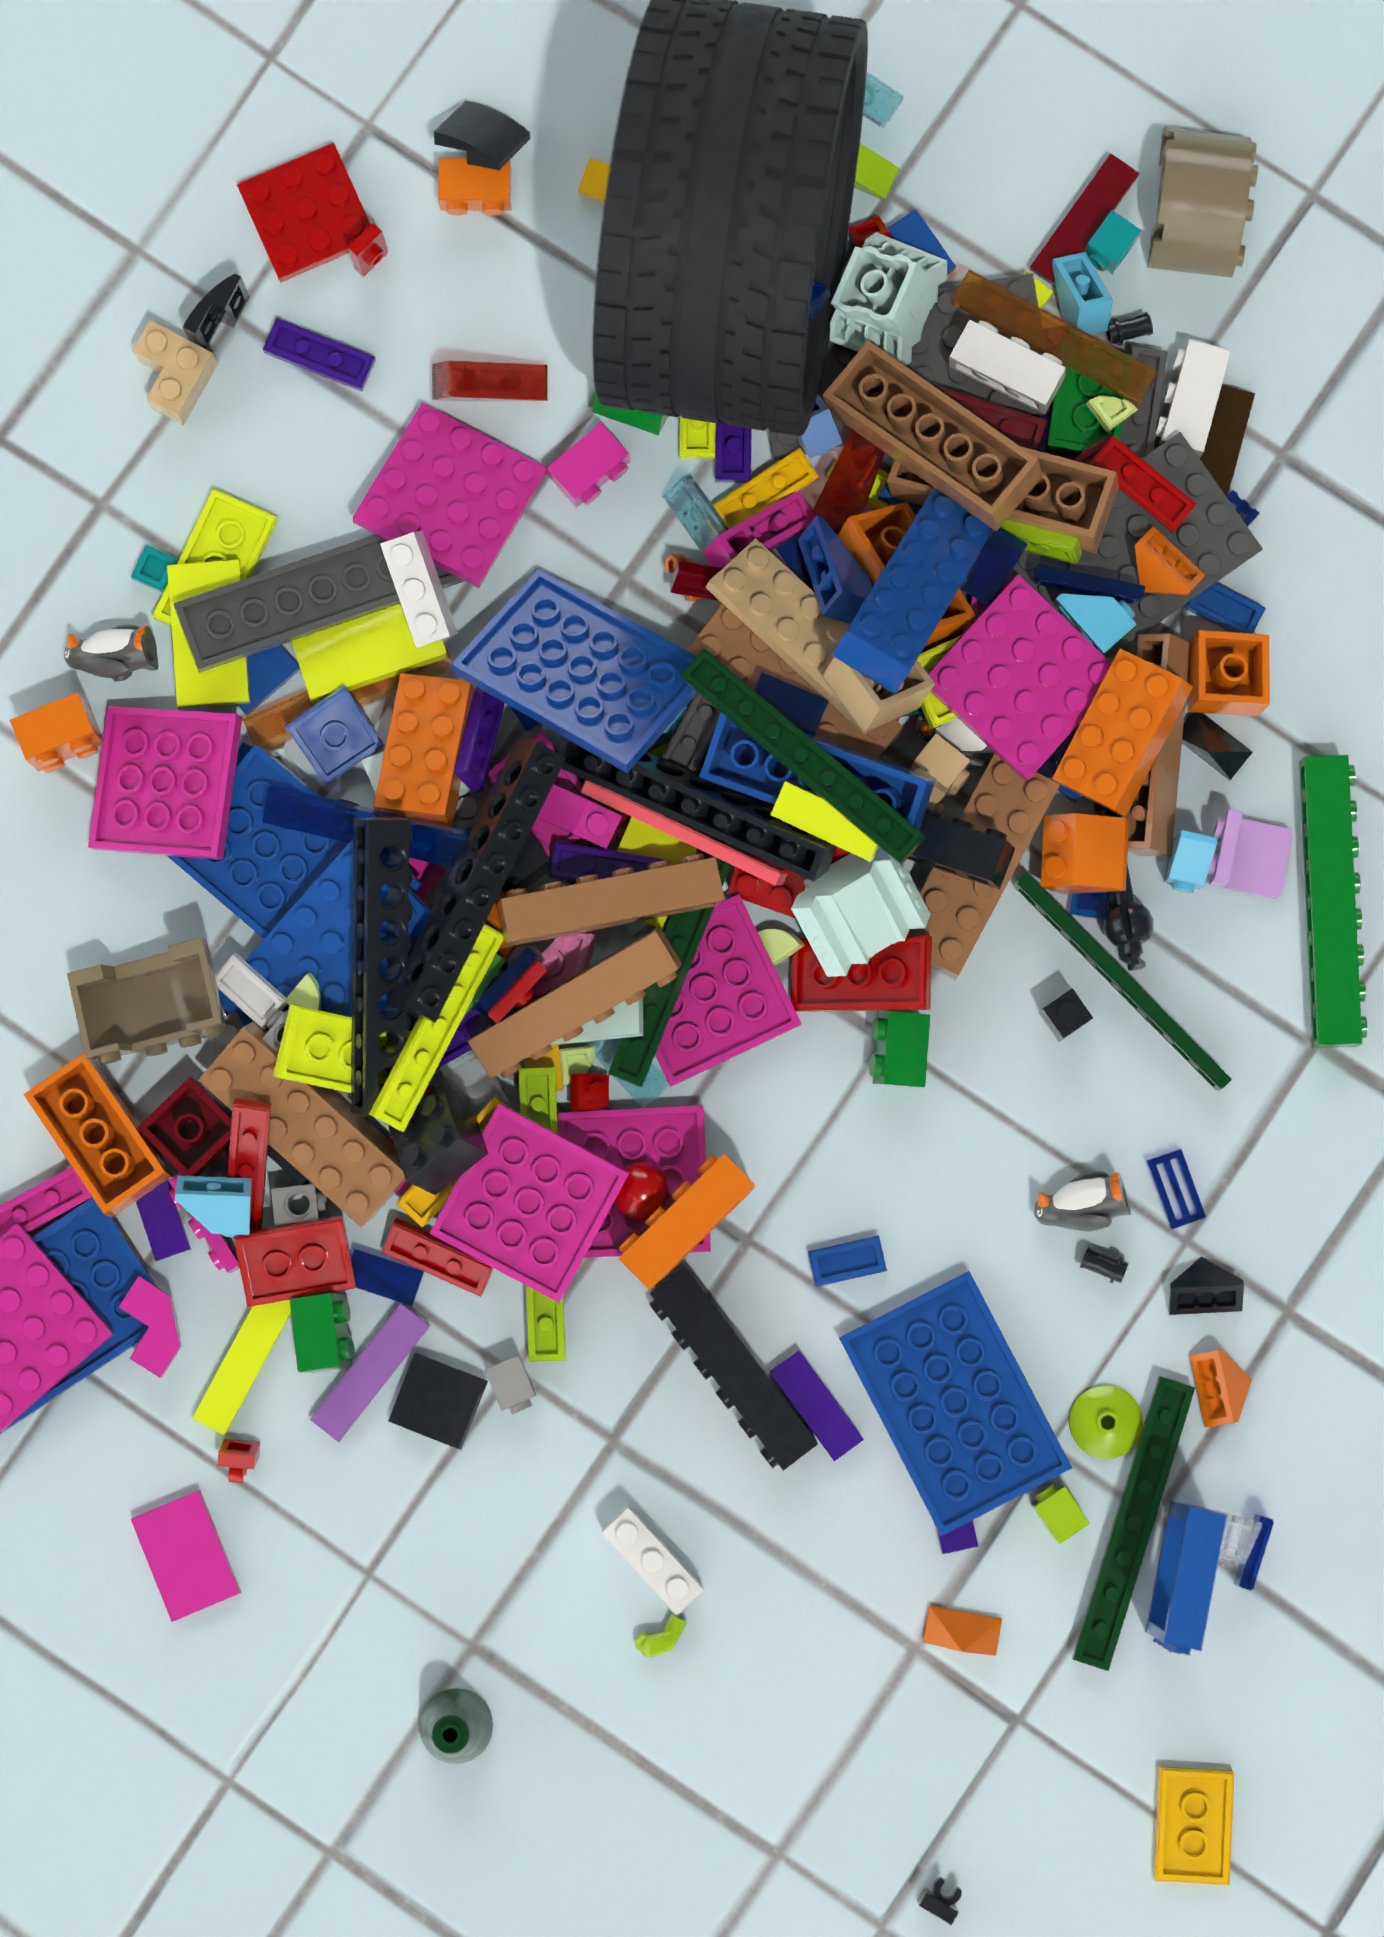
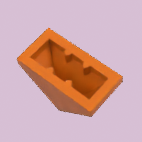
M1154 526L1135 544L1140 592L1188 595L1206 576Z
M1223 1349L1189 1355L1205 1428L1238 1422L1252 1381L1251 1378Z
M929 1605L923 1642L960 1652L996 1656L1002 1618Z

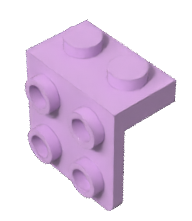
M1228 809L1222 818H1217L1214 827L1213 837H1217L1218 841L1208 872L1210 874L1209 886L1277 899L1281 896L1293 839L1292 830L1243 819V812Z

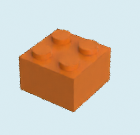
M1198 630L1189 641L1191 649L1188 683L1193 689L1188 697V712L1258 717L1270 704L1269 635Z
M78 692L10 720L25 760L38 771L44 770L45 773L64 767V761L75 756L78 759H84L96 754L99 751L97 747L102 746L103 737L91 707Z

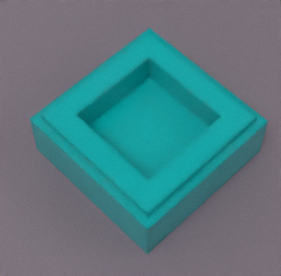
M146 545L131 578L163 593L168 584L167 565H177L179 560Z

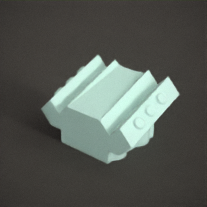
M877 232L868 237L862 248L855 246L831 304L836 310L830 321V341L859 352L869 340L904 366L911 363L912 346L921 341V333L933 305L938 302V285L947 280V260Z
M880 848L877 849L873 861L869 862L850 853L830 865L829 870L813 882L809 879L803 881L805 891L797 895L791 908L827 977L847 976L851 964H867L871 957L889 945L895 944L898 941H905L909 929L926 928L931 915L905 864L903 863L900 866Z

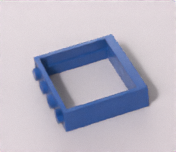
M1170 1501L1145 1632L1154 1637L1153 1642L1163 1646L1162 1648L1168 1649L1167 1651L1190 1655L1191 1649L1202 1650L1227 1514L1175 1501Z

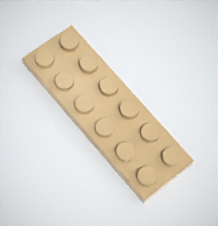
M755 538L708 582L706 589L858 730L866 735L868 732L864 733L823 677V674L834 658L832 653L848 629L849 624L824 617L815 592Z

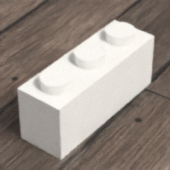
M969 319L949 356L950 368L1044 415L1065 378L1066 367L1062 366L1060 359L1049 353L1040 355L1030 350V345L1017 337L1008 339L998 334V329L985 321L976 323Z
M1189 339L1185 350L1178 349L1173 369L1179 372L1176 383L1169 382L1163 403L1170 405L1167 416H1160L1156 430V437L1160 438L1158 447L1181 432L1200 459L1205 449L1231 350Z
M423 531L412 532L381 543L380 545L416 648L458 634Z
M630 1506L601 1532L676 1616L704 1591V1587Z

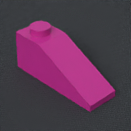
M796 491L718 535L702 553L711 566L724 568L755 538L772 552L805 530L816 515L801 492Z
M553 784L537 818L606 850L622 816Z

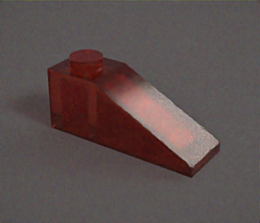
M450 360L432 364V400L548 401L547 365Z
M852 430L813 508L814 516H822L837 535L848 517L864 512L885 453L854 430Z

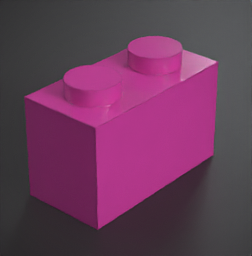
M600 422L547 467L548 477L577 508L583 502L585 505L593 502L602 492L600 487L611 479L612 482L620 479L629 469L627 464L630 463V456L627 450Z

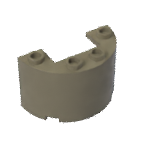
M1166 127L1163 129L1159 165L1162 166L1156 223L1151 233L1147 268L1232 278L1235 267L1243 266L1245 245H1241L1245 221L1251 222L1254 212V200L1248 199L1250 186L1255 187L1258 175V165H1252L1255 160L1256 142H1252L1250 137Z
M200 937L168 946L169 952L116 966L100 964L67 973L85 1059L99 1058V1063L102 1065L122 1060L121 1055L146 1051L147 1057L167 1053V1046L179 1043L180 1048L191 1047L201 1044V1038L222 1034V1028L226 1024L207 939Z

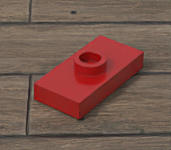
M374 223L370 224L348 246L354 268L363 277L388 254L383 231Z
M535 959L488 1009V1016L498 1024L515 1005L521 1009L535 994L531 987L547 971V967L540 960Z

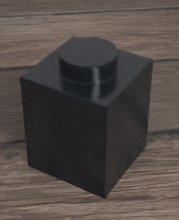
M1073 988L1039 1012L1059 1042L1093 1019V1016Z

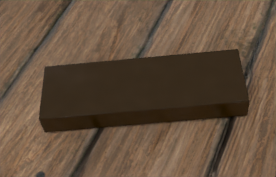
M1222 385L1205 449L1200 460L1227 497L1255 393Z

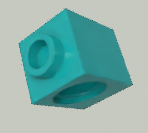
M1112 210L1086 246L1085 252L1093 266L1099 271L1104 272L1107 270L1113 274L1138 240L1141 229Z

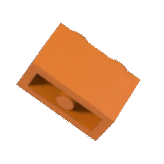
M439 158L438 201L441 211H447L450 215H465L468 211H482L486 215H501L503 211H511L512 168L510 160L500 170H494L467 164V158Z

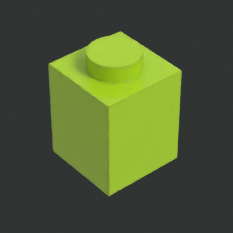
M1051 1484L1035 1495L1038 1501L1031 1506L1056 1543H1063L1090 1524L1065 1486L1061 1485L1056 1488L1054 1484Z

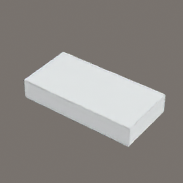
M237 953L233 954L215 975L217 988L263 1030L268 1029L266 1024L279 1010L283 1011L288 1005L284 1002L286 997Z

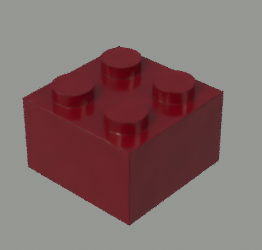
M189 1077L137 1129L183 1176H200L230 1147L232 1118L196 1079Z

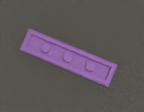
M401 1303L310 1420L337 1442H340L425 1334L430 1325Z

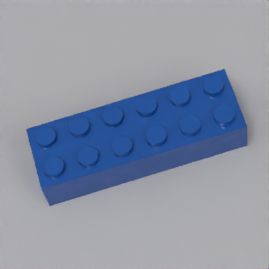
M933 488L835 648L832 656L895 694L918 659L993 529Z
M720 712L700 778L772 804L776 803L785 781H790L815 793ZM802 731L916 829H920L936 778Z

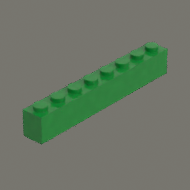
M1349 755L1305 756L1299 762L1312 1048L1357 1047L1362 1044V1038L1367 1037L1368 1027L1366 1016H1361L1360 1002H1365L1366 987L1364 980H1359V966H1363L1364 949L1363 945L1357 942V930L1362 928L1361 908H1356L1355 894L1360 893L1361 881L1359 872H1354L1353 859L1358 858L1359 854L1358 837L1352 836V822L1357 820V804L1355 800L1351 801L1350 786L1355 785L1354 765H1349Z

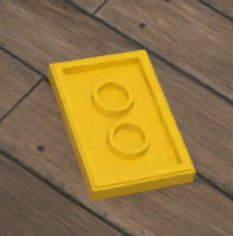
M1159 1766L1154 1861L1155 1881L1230 1885L1234 1771Z

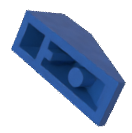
M816 515L798 538V543L822 615L851 624L873 586L869 575L822 516Z

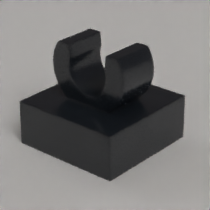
M940 1876L933 1883V1892L924 1887L917 1902L920 1907L952 1925L959 1913L957 1907L953 1904L957 1903L961 1898L962 1890L957 1886L952 1895L943 1896L940 1889L945 1879Z

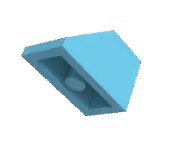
M1083 252L1053 259L1052 268L1060 312L1074 339L1107 332L1113 299L1087 253Z
M1061 594L1053 601L1054 605L1069 622L1102 654L1137 625L1133 620L1136 615L1130 606L1123 600L1117 602L1114 597Z
M1182 830L1173 839L1172 856H1169L1164 882L1173 884L1172 889L1179 892L1194 893V889L1200 890L1205 885L1218 838Z
M177 1177L175 1200L212 1234H222L226 1237L249 1235L252 1178Z

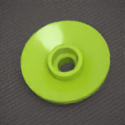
M1109 1385L1096 1386L1082 1393L1073 1404L1069 1416L1070 1432L1075 1443L1085 1453L1100 1459H1113L1129 1452L1139 1440L1143 1426L1142 1413L1135 1399L1123 1389ZM1106 1415H1110L1114 1420L1113 1427L1108 1430L1101 1426V1419Z

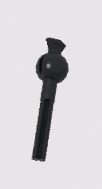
M1093 802L1095 815L1118 817L1117 813ZM1127 864L1126 891L1111 892L1113 907L1105 915L1103 930L1107 939L1114 946L1124 948L1125 956L1130 958L1127 965L1128 971H1135L1146 967L1145 961L1141 959L1140 955L1143 953L1142 944L1150 939L1153 932L1154 920L1149 909L1142 903L1135 902Z

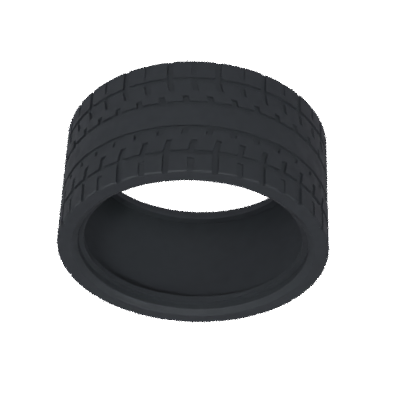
M733 0L650 1L637 35L624 86L609 167L601 225L593 316V376L596 395L601 405L632 411L637 409L639 412L679 417L681 415L685 419L722 424L725 421L726 425L762 431L769 428L770 432L802 436L806 432L815 406L830 339V321L835 312V307L831 302L840 283L855 186L868 59V31L866 22L863 19L832 15L828 18L827 14L795 9H786L784 12L781 7L747 2L739 5L737 1Z

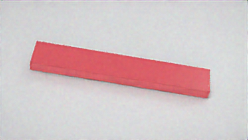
M585 781L581 793L775 886L783 885L788 874L785 870L731 844L595 783Z

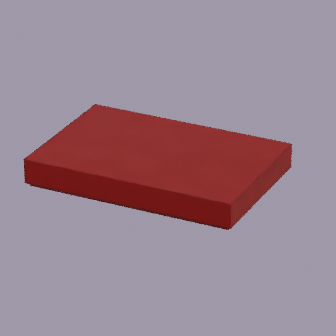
M343 1215L249 1231V1235L234 1237L247 1307L356 1288L357 1284Z

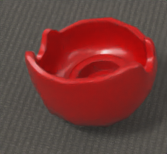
M647 1161L630 1163L623 1168L630 1173L619 1191L614 1204L621 1214L632 1219L649 1218L658 1208L663 1206L668 1198L667 1177L659 1166Z

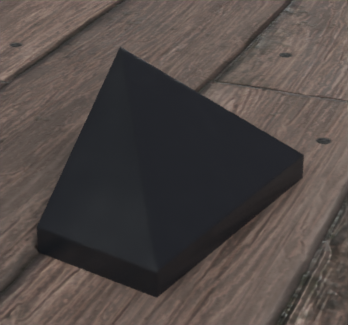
M1192 712L1184 722L1182 744L1229 781L1253 753L1204 713Z
M1200 1257L1170 1283L1169 1315L1242 1311L1244 1281L1209 1260Z

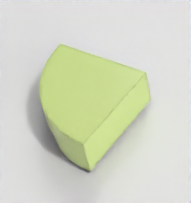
M1106 395L1095 397L1086 403L1107 433L1138 410L1126 399L1122 400Z
M765 929L758 932L773 965L780 964L805 946L798 936L782 929Z
M311 973L306 974L284 1002L289 1006L294 1004L321 1010L319 983Z
M595 1045L559 1049L563 1086L571 1085V1074L588 1073L594 1062Z

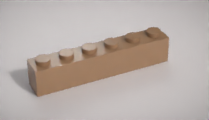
M1170 633L1138 635L1137 657L1169 671L1188 682L1190 642ZM1185 704L1126 817L1121 815L1122 818L1129 819L1128 852L1139 856H1172Z
M696 854L683 858L682 864L672 866L669 865V861H660L647 865L648 870L634 873L633 868H624L613 871L610 878L598 880V875L594 874L577 878V884L563 887L562 882L558 881L541 885V891L527 894L525 888L505 892V898L500 899L497 903L505 946L507 948L719 906L725 898L716 857L705 859L704 854Z
M658 926L528 1002L521 1009L518 1008L506 1015L498 1024L494 1022L477 1032L468 1040V1043L490 1079L498 1074H501L502 1078H506L521 1068L519 1062L530 1055L533 1060H537L553 1049L550 1044L562 1037L567 1042L584 1031L581 1026L594 1019L596 1024L606 1020L615 1014L614 1006L623 1001L629 1006L647 995L644 991L645 988L654 983H657L658 987H662L678 977L675 971L680 968L682 962L661 927Z

